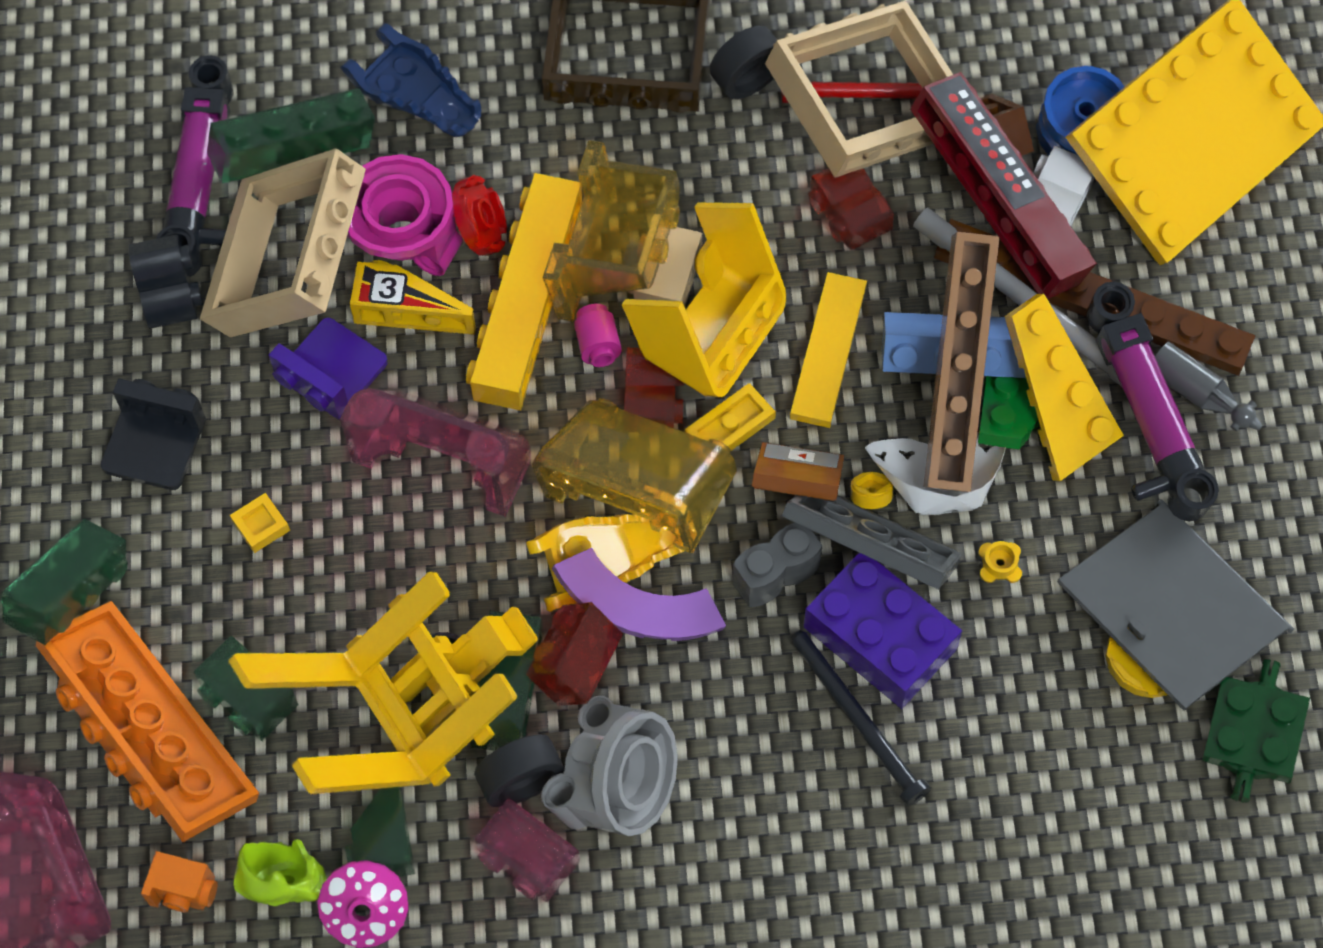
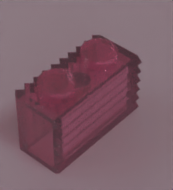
M510 798L505 800L498 812L493 815L492 819L488 821L487 825L482 828L475 838L477 849L480 852L477 856L478 859L495 873H499L503 869L515 878L512 883L514 887L531 900L539 896L543 901L548 902L581 861L579 850Z

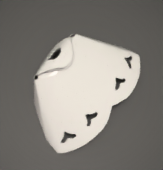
M977 432L971 492L923 487L928 444L904 438L873 442L867 445L865 449L915 513H920V515H941L944 513L973 511V509L982 506L1000 468L1006 447L993 446L986 453L983 448L978 446L979 432ZM899 450L905 453L913 451L915 454L907 460L903 454L899 453ZM882 452H886L884 461L875 456V454L881 455Z

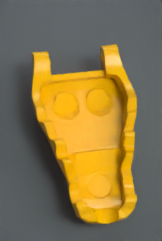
M666 507L642 514H622L610 517L591 516L574 519L559 524L534 539L527 541L526 546L530 555L545 552L557 593L544 598L546 609L551 612L562 607L579 605L564 589L553 572L552 568L555 564L593 548L604 566L620 580L627 583L654 567V563L684 552L686 533L677 512L673 508Z

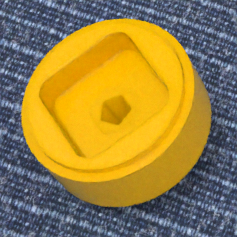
M865 472L852 479L851 500L855 505L865 509H879L887 506L892 501L893 484L884 474Z

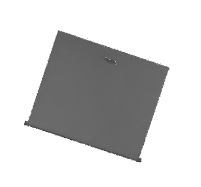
M1160 499L1157 502L1158 507L1059 578L1058 583L1185 711L1284 632L1288 631L1291 633L1294 631V628L1184 520L1174 516L1169 506Z

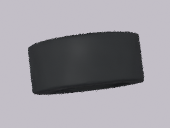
M756 25L737 33L717 51L710 64V75L730 99L749 97L763 89L774 79L765 63L777 39L766 26Z
M537 734L514 740L496 749L476 766L474 775L487 803L491 807L501 808L518 804L542 793L547 781L553 776L563 773L565 768L551 739L547 735Z

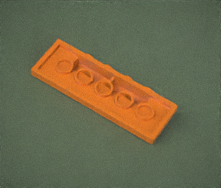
M112 601L37 636L35 646L59 677L56 696L60 705L67 712L73 709L82 719L80 727L84 737L90 744L100 743L106 751L104 758L109 771L115 777L124 775L131 785L129 793L138 809L144 810L148 808L155 818L162 814L180 840L185 842L257 802L258 790Z

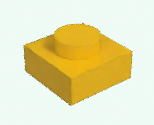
M266 493L230 515L233 524L254 553L290 531L287 522Z

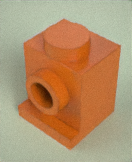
M156 851L141 895L149 906L156 908L159 907L160 901L163 900L162 905L178 912L187 913L190 907L204 911L205 907L209 908L212 905L218 884L217 881H214L215 876L208 864Z

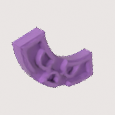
M593 548L563 560L552 568L564 589L584 610H589L596 617L610 624V627L639 638L648 637L682 641L708 636L726 627L707 588L694 593L676 596L658 595L641 591L612 574L597 557Z

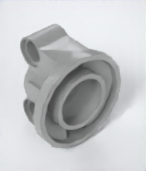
M605 696L592 697L579 710L578 723L582 727L583 732L574 739L569 747L565 771L547 781L541 794L542 802L564 825L571 829L592 827L625 836L642 834L658 821L669 803L677 772L678 753L675 735L667 720L652 711L616 705Z

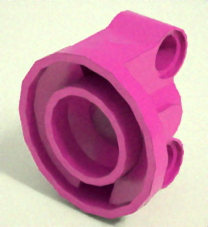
M403 154L378 157L362 165L366 170L347 237L351 239L353 244L370 255L399 261L411 259L418 267L435 276L444 275L462 245L463 239L456 230L451 186L441 171L424 159ZM398 221L412 222L405 227L390 228L392 224Z

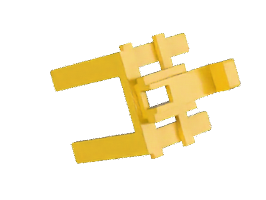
M428 572L406 594H399L388 604L390 610L363 636L357 635L346 645L348 650L344 653H236L229 659V663L242 685L247 689L357 687L398 751L298 758L292 764V767L308 793L320 794L427 785L431 782L435 787L440 786L451 776L445 765L469 742L474 739L478 746H483L495 735L489 724L517 698V694L503 674L493 675L481 688L477 683L506 656H522L537 642L536 634L517 607H511L502 616H484L453 644H451L447 636H435L432 638L423 621L449 597L450 592L436 572ZM408 636L418 653L398 673L389 679L380 662ZM428 686L433 696L412 715L405 702H411Z

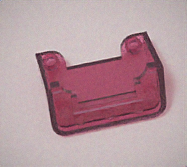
M371 388L360 390L350 398L340 418L353 463L372 469L375 459L381 455L391 453V456L399 458L407 441L469 462L473 468L478 470L474 481L476 486L486 491V510L505 517L531 460L529 442L522 434L404 392Z
M0 771V948H83L96 942L109 933L111 930V920L59 790L53 783L42 777Z

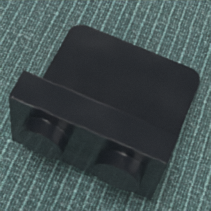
M118 378L113 395L121 413L101 461L103 472L107 475L168 490H177L182 485L206 421L198 397L180 388H174L172 391L157 388L151 382L143 379H134L132 382Z

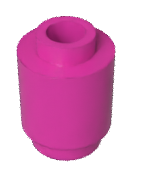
M586 305L578 310L576 313L577 319L574 322L581 358L587 364L595 367H605L612 364L622 352L615 319L605 305Z

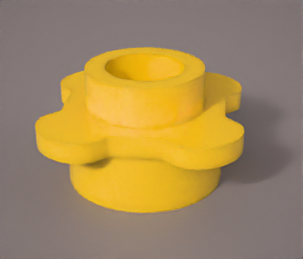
M997 541L992 544L984 543L980 546L978 554L983 561V568L980 570V577L983 581L992 583L995 580H1007L1010 583H1015L1021 579L1022 570L1018 567L1021 549L1017 544ZM1003 560L1004 565L999 566L996 561Z

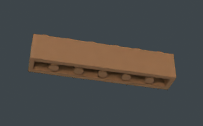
M956 232L951 237L923 487L971 492L1000 236Z

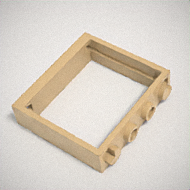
M906 0L886 7L882 4L873 11L860 15L852 13L841 21L828 25L820 23L813 26L810 30L793 35V33H788L785 38L779 39L773 44V49L765 63L835 178L934 144L916 117L846 140L800 66L801 63L890 36L922 87L953 75Z
M335 148L242 179L200 320L231 338L325 313L366 169ZM252 192L255 194L258 200L251 196ZM318 194L292 286L252 298L278 206ZM303 282L308 284L306 293L301 291Z

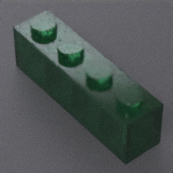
M360 88L210 123L207 154L221 184L247 178L335 148L342 153L368 148L375 117Z

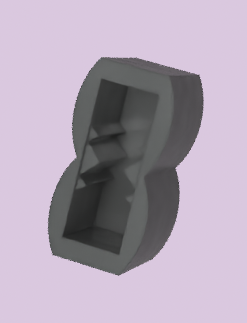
M797 523L790 524L778 531L770 543L752 546L739 555L733 564V585L748 607L764 605L776 598L784 586L799 584L810 578L817 571L821 561L822 544L812 530Z

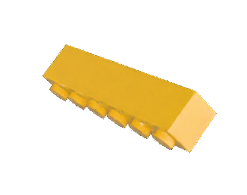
M534 173L530 188H523L520 199V210L523 212L520 221L514 220L510 230L509 244H512L509 255L502 256L499 266V278L502 279L499 290L493 289L490 294L488 313H491L488 325L482 324L479 330L477 348L480 349L477 361L471 360L467 369L466 384L471 385L473 401L520 411L522 409L583 204L581 182Z

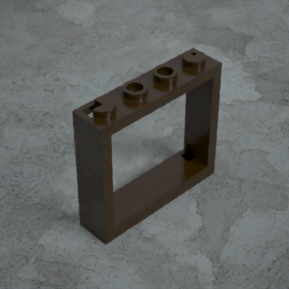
M569 0L552 1L542 75L545 101H554L559 104L571 102L586 103L598 107H607L609 105L626 106L637 110L648 108L667 109L677 113L687 111L699 112L710 0H596L697 8L689 83L559 73Z

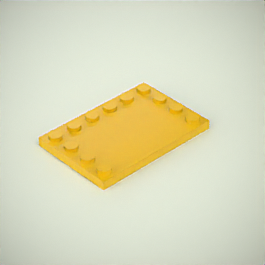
M1227 0L1065 136V138L1160 266L1174 258L1323 127V115L1241 0Z

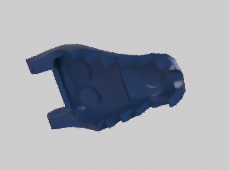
M383 23L376 31L377 37L387 49L365 71L352 59H348L340 67L351 83L365 97L377 104L401 110L427 120L453 137H461L467 134L476 126L481 118V104L479 100L474 101L465 91L459 88L456 78L451 75L446 66H441L438 56L433 54L427 45L400 34L387 23Z

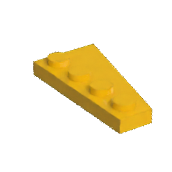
M1036 294L1004 317L1019 368L1024 369L1029 386L1026 392L1030 406H1035L1041 427L1038 430L1042 446L1047 447L1052 464L1048 466L1052 480L1061 481L1124 435L1045 294Z

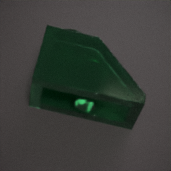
M381 788L351 828L353 844L345 845L347 863L368 860L385 865L399 877L415 874L402 788Z

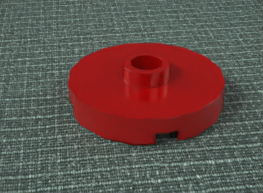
M472 175L455 183L452 192L453 213L459 232L468 247L479 256H489L498 253L504 248L506 241L501 240V234L507 233L506 216L496 191L492 187L487 189L483 183L486 181L484 178Z

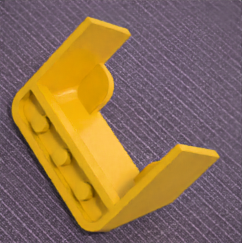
M698 202L694 208L707 241L696 255L695 270L703 286L687 309H685L682 301L625 299L622 307L645 359L704 396L723 397L729 392L783 313L786 304V289L754 203Z

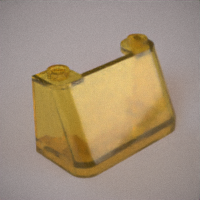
M599 398L597 401H587L539 450L532 462V468L544 497L563 504L567 495H569L570 499L577 501L582 494L648 519L652 530L660 532L663 527L676 536L673 546L692 554L737 472L735 460L730 454L731 450L723 442L716 439H709L707 441L619 409L613 402L604 398Z

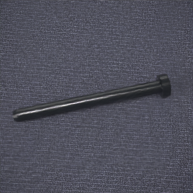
M801 630L795 632L792 635L793 645L903 790L900 795L901 800L907 807L919 802L931 791L930 785L924 778L920 780L915 778L807 633Z

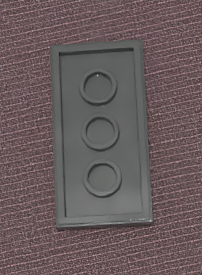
M796 495L787 502L782 514L783 517L938 590L957 568L962 557L960 552L868 509L861 508L838 495L837 500L834 501Z

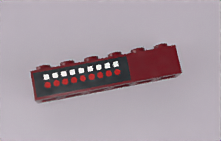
M962 72L924 86L911 106V112L996 234L1000 236L999 238L1037 293L1045 294L1046 298L1050 299L1080 285L1097 263L1091 256L1089 249L1081 242L1071 228L1065 215L1059 211L1047 194L1043 184L1037 180L1025 163L1021 153L1013 146L1001 129L997 119L991 115L979 98L975 88L970 85Z

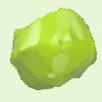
M295 839L292 846L284 845L282 842L245 843L239 850L234 873V888L237 893L246 899L257 903L278 906L288 902L301 903L318 900L323 882L327 877L324 867L308 854L303 842L299 839Z

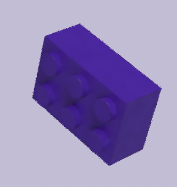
M858 553L807 606L803 627L901 709L905 707L958 649L963 631L882 564L861 553Z

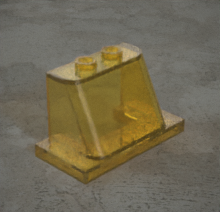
M588 140L577 173L584 193V199L569 244L554 242L542 277L558 319L573 322L581 297L643 290L652 287L659 265L665 264L668 257L669 242L667 239L670 230H675L679 222L680 208L678 203L680 185L676 171L609 161L604 142Z

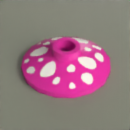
M368 860L349 862L335 869L323 882L318 897L319 918L327 932L341 943L357 948L375 947L392 939L404 925L409 909L407 890L399 876L385 865ZM357 905H366L371 912L366 916H359L355 913L354 908Z

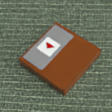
M762 442L753 474L752 487L831 501L837 500L845 455Z

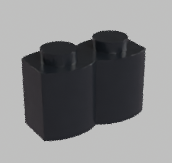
M177 234L129 244V260L149 329L198 319L197 306L203 305V299L198 281L190 282L187 270L194 269L189 246H181Z

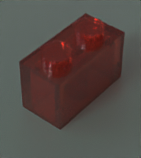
M592 602L562 605L552 619V626L544 641L535 650L534 659L525 675L558 706L588 704L623 633Z

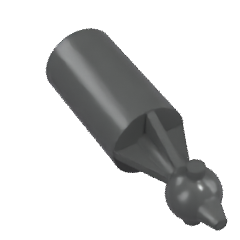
M1169 341L1156 354L1155 358L1168 387L1200 409L1231 414L1233 423L1230 427L1235 431H1238L1239 428L1250 427L1256 430L1262 428V423L1256 417L1255 407L1257 404L1252 400L1248 404H1237L1222 377Z

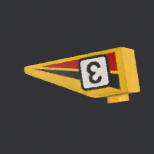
M374 260L370 263L357 261L350 300V308L355 324L475 335L476 325L472 307L398 265H391L382 260Z

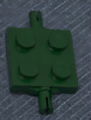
M1271 659L1262 661L1258 682H1245L1229 677L1221 682L1203 755V762L1225 767L1236 774L1230 797L1238 801L1241 786L1243 785L1242 803L1250 801L1254 779L1269 778L1288 784L1291 783L1310 702V697L1286 692L1275 687L1281 664L1274 660L1269 676L1268 671Z

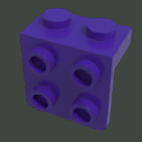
M324 318L294 352L278 343L269 353V359L274 371L272 375L282 386L289 390L294 389L304 396L313 407L319 411L325 410L339 421L388 364L385 353L332 318Z

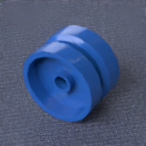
M1092 66L1073 67L1055 77L1047 88L1036 124L1039 144L1048 156L1054 146L1078 155L1065 136L1125 87L1119 78L1105 69Z

